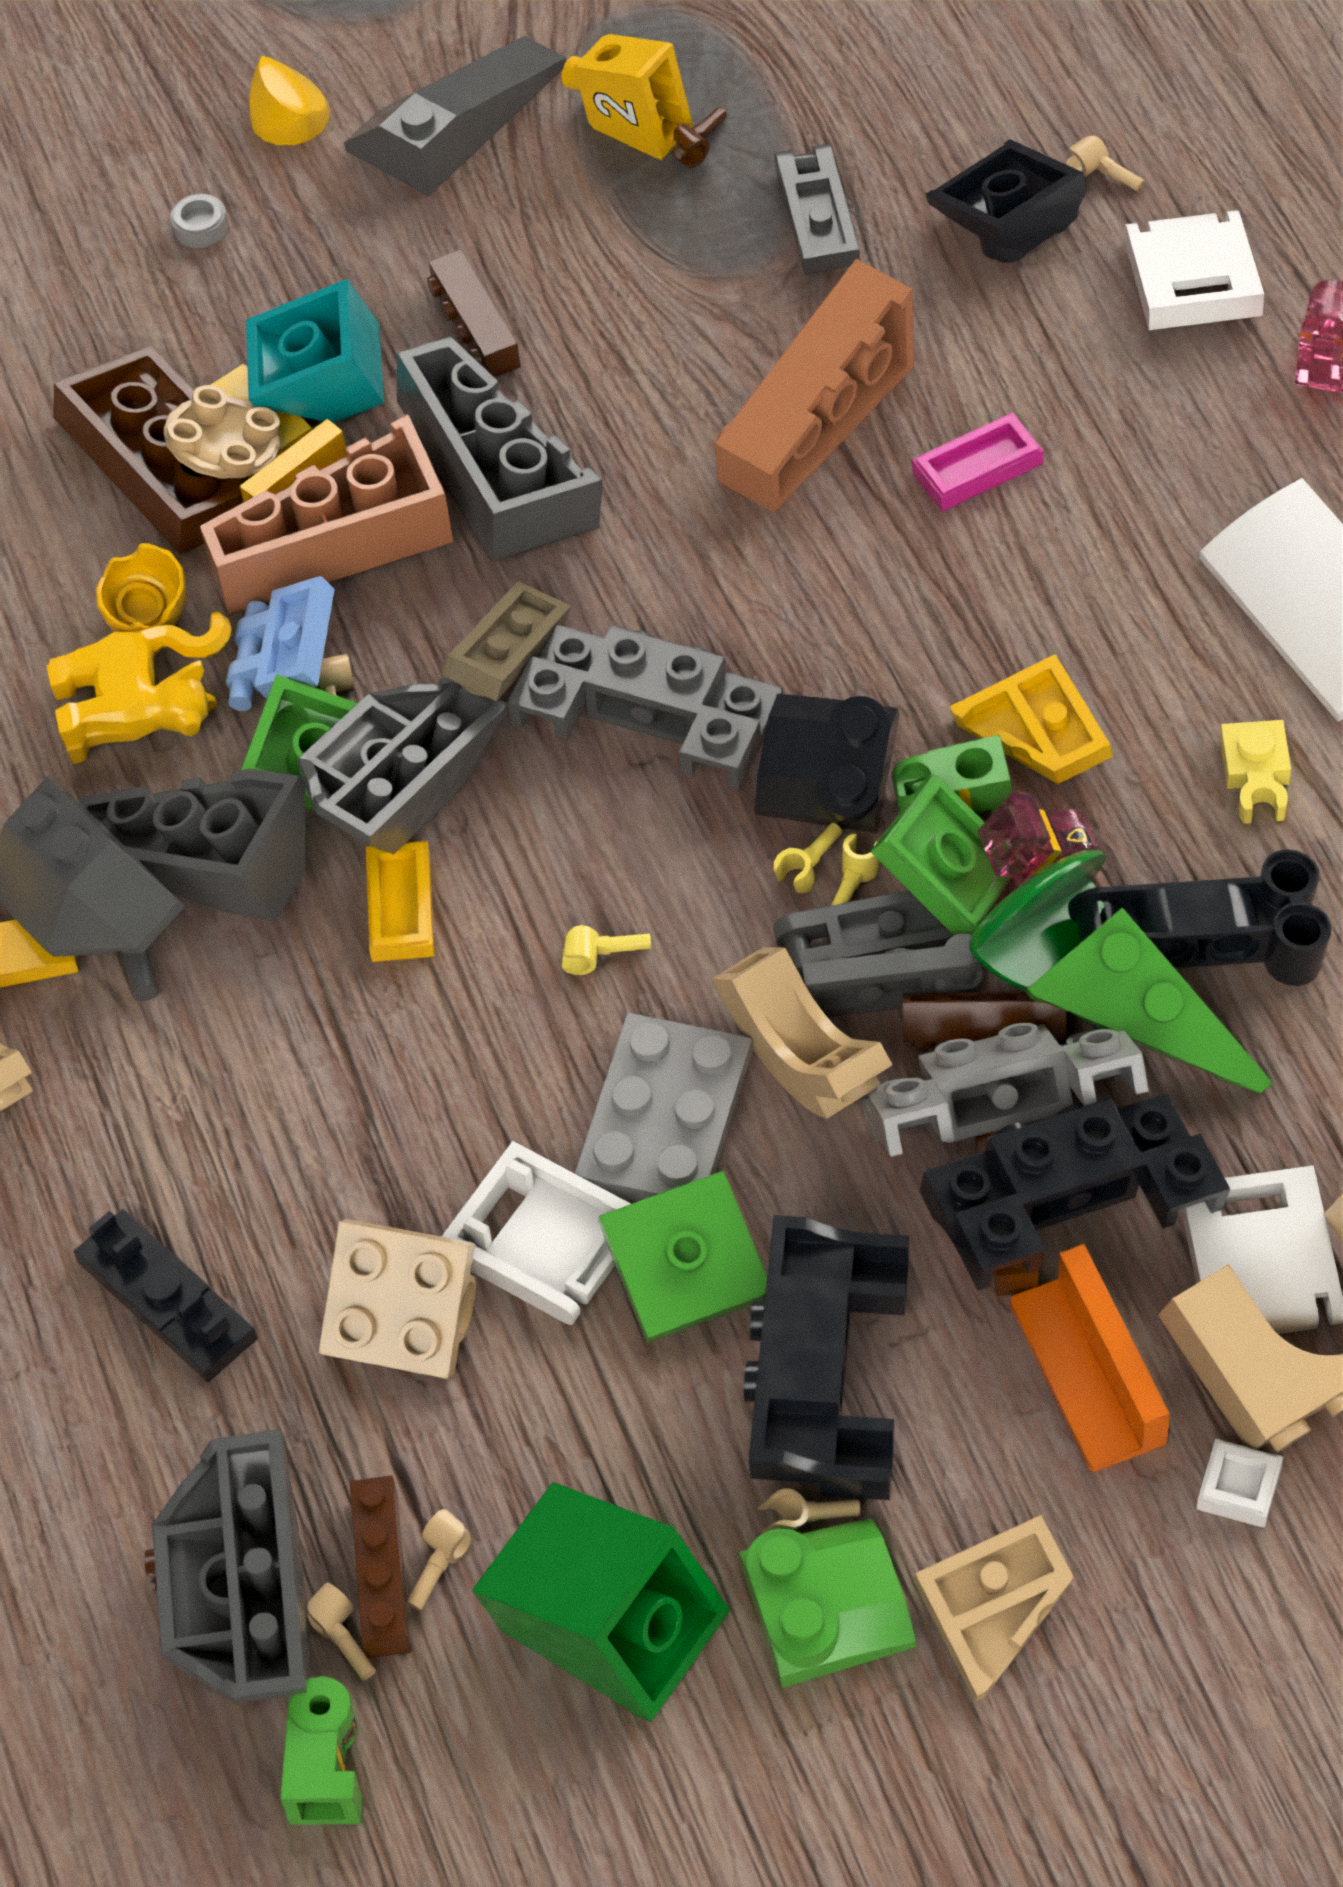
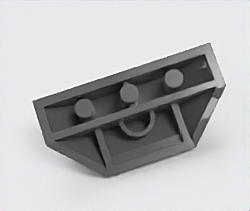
M445 677L439 679V684H411L369 693L298 758L297 768L315 813L368 846L395 854L463 788L505 716L508 704L500 699L494 701L486 696L473 695L464 690L460 684Z
M48 775L3 825L0 834V904L52 956L100 955L121 951L124 954L144 953L186 907L51 775Z
M281 1429L212 1439L200 1455L201 1461L181 1482L152 1524L162 1657L165 1661L235 1704L307 1693L310 1644L299 1529Z

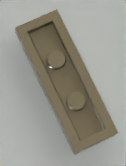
M517 581L448 654L441 676L460 684L464 690L473 695L486 696L497 701L522 674L530 657H537L545 648L556 625L565 626L571 606Z

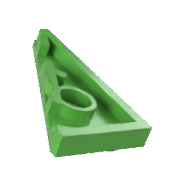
M1123 908L1024 991L1030 999L1039 1003L1046 1002L1083 1018L1084 1022L1100 1029H1110L1117 1032L1124 1030L1135 1044L1174 1061L1178 1059L1215 1075L1214 1078L1232 1086L1243 1087L1260 1094L1273 1083Z

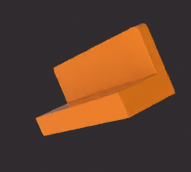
M1085 1244L1060 1252L1058 1279L1013 1295L1010 1300V1308L1088 1469L1096 1472L1167 1445L1170 1413Z

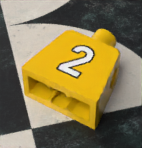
M608 34L602 36L582 58L572 56L564 64L561 75L562 84L565 88L580 92L588 123L595 130L662 160L677 144L673 138L675 128L683 123L691 128L693 127L674 47L671 43Z

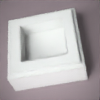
M1215 1438L1198 1496L1197 1510L1265 1528L1282 1469L1283 1457Z

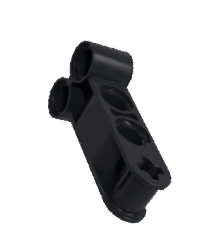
M1290 849L1276 851L1268 856L1262 865L1260 877L1098 887L1078 893L1068 904L1069 916L1073 921L1077 922L1081 942L1123 908L1174 968L1264 962L1268 973L1276 981L1292 986L1308 984L1317 978L1331 936V922L1328 916L1319 907L1312 905L1319 883V869L1315 861L1307 854ZM1098 901H1102L1104 904L1101 913H1099Z

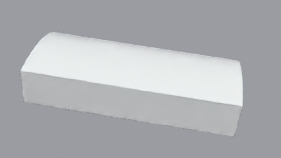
M1301 478L1269 496L1232 522L1200 551L1199 559L1335 720L1339 722L1343 720V524L1304 479Z

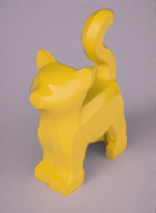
M218 611L211 613L209 631L200 637L193 636L174 625L155 626L143 631L112 632L96 643L49 659L50 663L46 667L50 686L57 701L76 695L77 688L83 686L95 687L96 697L78 703H67L55 710L59 734L72 763L78 764L85 761L90 747L103 743L136 741L160 729L180 732L185 736L197 734L200 731L201 722L208 716V711L218 707L215 696L206 693L201 683L204 673L201 660L183 667L155 686L154 656L163 648L168 647L188 658L206 659L216 655L229 641L231 633L229 619Z

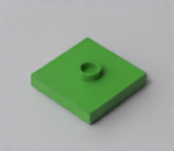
M935 773L919 786L870 851L953 935L960 933L972 934L1023 863L1022 859Z
M724 1170L599 1216L598 1223L647 1344L752 1305L753 1300H765L767 1275Z

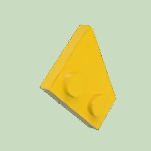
M1056 654L950 706L953 720L958 727L979 739L1000 735L1004 754L1056 784H1060L1113 757L1108 739Z

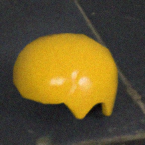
M150 543L139 544L137 550L131 555L111 558L104 570L103 577L100 578L95 589L99 615L113 632L143 631L155 626L175 625L187 605L186 577L183 567L171 551Z

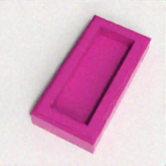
M1012 412L912 459V474L943 512L1042 465L1043 449Z

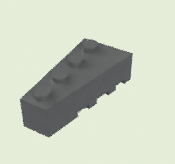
M452 337L397 352V402L405 416L409 415L423 447L491 562L599 528L602 479L590 467L584 470L581 469L570 458V449L556 435L549 438L532 422V413L519 400L512 402L497 389L498 381Z

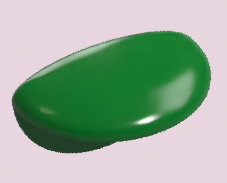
M1094 849L1080 851L1054 862L1030 877L1006 896L978 925L969 941L971 954L986 969L1001 980L1019 989L1026 990L1081 943L1078 925L1069 916L1068 904L1078 893L1087 889L1097 888L1091 880L1106 861L1105 854ZM1098 901L1099 913L1104 908L1102 901Z

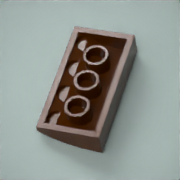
M152 346L55 382L53 418L179 554L204 543L200 529L201 525L244 503L240 485L253 475L244 478H216L197 473L179 462L167 448L163 430L169 413L183 402L192 400L194 389Z

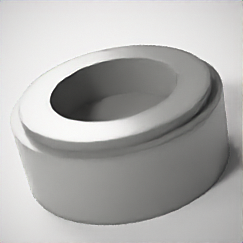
M194 194L187 196L175 204L170 214L175 238L182 245L190 248L212 246L218 243L228 231V220L224 204L212 195Z

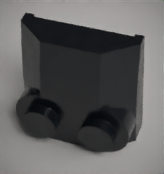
M1009 139L1002 147L935 190L927 192L926 198L928 204L942 214L978 235L982 253L986 257L999 262L1010 263L1022 259L1030 250L1054 234L1066 230L1078 217L1079 206L1087 189L1082 171Z
M777 693L768 717L757 773L755 814L826 826L835 823L840 828L877 833L900 716L898 708L883 706L877 700L866 696H854L845 700Z

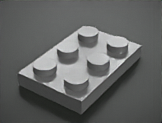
M627 1013L575 1174L621 1199L635 1202L715 1174L753 1053L752 1038Z

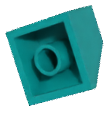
M348 279L246 319L249 401L254 407H266L276 412L319 421L328 419L335 423L384 403L379 322Z

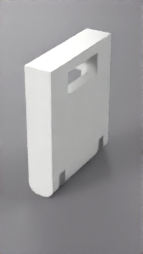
M1238 210L1227 211L1225 222L1219 223L1216 213L1148 221L1147 232L1141 233L1137 223L1125 224V246L1149 330L1263 316L1264 291ZM1228 284V291L1176 297L1174 292L1176 290Z
M512 1141L441 1237L475 1243L471 1267L472 1273L563 1323L572 1325L581 1313L580 1307L575 1301L581 1304H588L615 1266L598 1223L599 1216L630 1205V1203ZM510 1188L525 1196V1199L492 1242L489 1226L482 1222L505 1191Z
M1314 1165L1225 1178L1230 1187L1225 1203L1280 1195V1208L1228 1216H1222L1221 1210L1210 1213L1205 1202L1181 1209L1196 1284L1229 1264L1269 1325L1277 1334L1317 1329L1319 1315L1315 1298L1321 1297L1324 1300L1329 1324H1343V1295L1327 1223L1323 1215L1324 1210Z

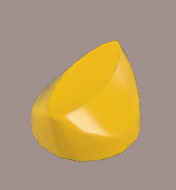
M261 56L255 68L249 96L250 124L254 133L263 141L275 145H297L310 141L322 133L329 123L331 111L324 94L301 73L272 58Z

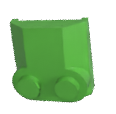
M276 674L241 770L256 769L300 776L297 768L298 758L358 703ZM305 788V808L314 810Z
M873 1518L803 1534L790 1529L770 1530L757 1537L749 1549L739 1552L740 1566L781 1688L917 1647L905 1597L883 1536Z

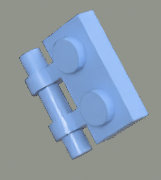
M322 576L272 590L269 607L261 601H251L246 605L245 615L238 620L234 635V642L238 646L237 657L235 661L230 663L226 677V685L230 689L228 705L232 709L237 711L250 710L254 694L258 692L267 699L276 674L311 687L318 686L335 591Z

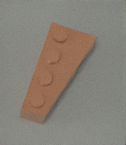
M855 259L732 422L726 425L718 435L714 446L718 482L774 513L914 368L913 289L868 264Z
M408 414L390 424L391 433L372 443L365 437L346 447V457L320 471L315 465H312L295 474V481L285 490L277 494L266 490L200 526L211 572L228 615L245 610L246 605L251 601L270 602L272 590L318 576H322L327 582L335 581L453 542L445 493Z

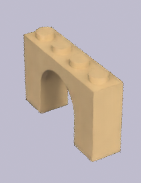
M1341 1195L1323 1215L1343 1243V1195ZM1229 1264L1172 1298L1158 1314L1245 1447L1258 1450L1270 1442L1277 1453L1309 1433L1311 1428L1305 1420L1326 1407L1332 1418L1343 1412V1354H1313L1286 1342L1269 1325Z

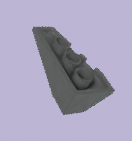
M523 36L380 109L344 142L345 150L425 195L430 196L563 70L564 64L567 61L566 57Z
M247 769L232 772L231 781L206 785L199 777L182 780L181 787L177 790L152 794L144 786L84 796L80 800V803L168 890L174 894L228 913L277 921L305 872V785L298 775Z

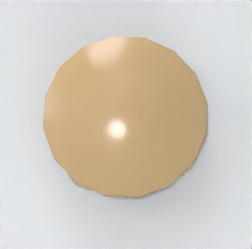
M212 385L197 387L193 391L192 400L183 402L169 413L163 430L166 446L179 462L197 473L216 478H244L256 474L276 458L280 447L278 435L280 420L273 410L266 407H254L246 401L228 397L221 388Z

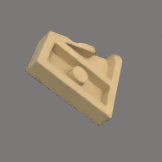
M1039 1515L916 1572L913 1581L972 1698L977 1702L986 1697L1069 1588L1074 1576L1042 1515Z

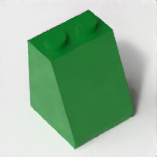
M555 1482L550 1484L471 1590L502 1632L640 1718L650 1722L655 1718L730 1612V1609L675 1527Z

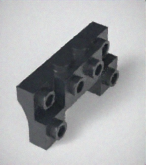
M1164 1093L1118 1109L1111 1098L1084 1106L1082 1102L1075 1103L1063 1108L1054 1117L1028 1125L1025 1122H1016L1007 1125L996 1132L994 1136L989 1137L985 1152L924 1171L919 1192L932 1218L951 1239L977 1291L990 1287L993 1273L996 1270L1022 1262L1027 1274L1040 1270L1045 1248L1036 1230L1136 1197L1139 1185L1162 1229L1175 1225L1180 1209L1202 1202L1206 1203L1210 1213L1223 1210L1230 1187L1201 1133L1190 1136L1168 1093Z
M773 1216L765 1300H753L751 1309L750 1340L761 1341L759 1361L747 1360L744 1376V1402H754L748 1460L750 1479L820 1483L821 1496L890 1500L895 1442L894 1419L842 1416L851 1312L905 1315L910 1257L909 1236L854 1232L825 1225L808 1217Z

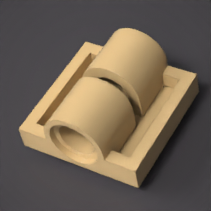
M350 1219L339 1221L318 1354L445 1379L454 1376L459 1342L466 1336L475 1303L476 1281L475 1277L470 1275L475 1243Z

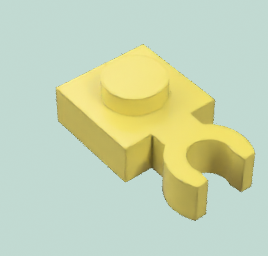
M1271 720L1221 724L1220 743L1227 789L1242 788L1238 807L1241 821L1244 824L1251 823L1253 805L1258 802L1269 803L1275 810L1276 822L1284 821L1288 795L1283 785H1290L1291 777L1284 721Z

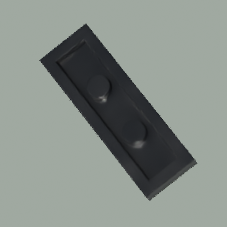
M124 1209L115 1216L108 1211L88 1229L91 1236L73 1251L77 1262L207 1383L257 1340L255 1329Z

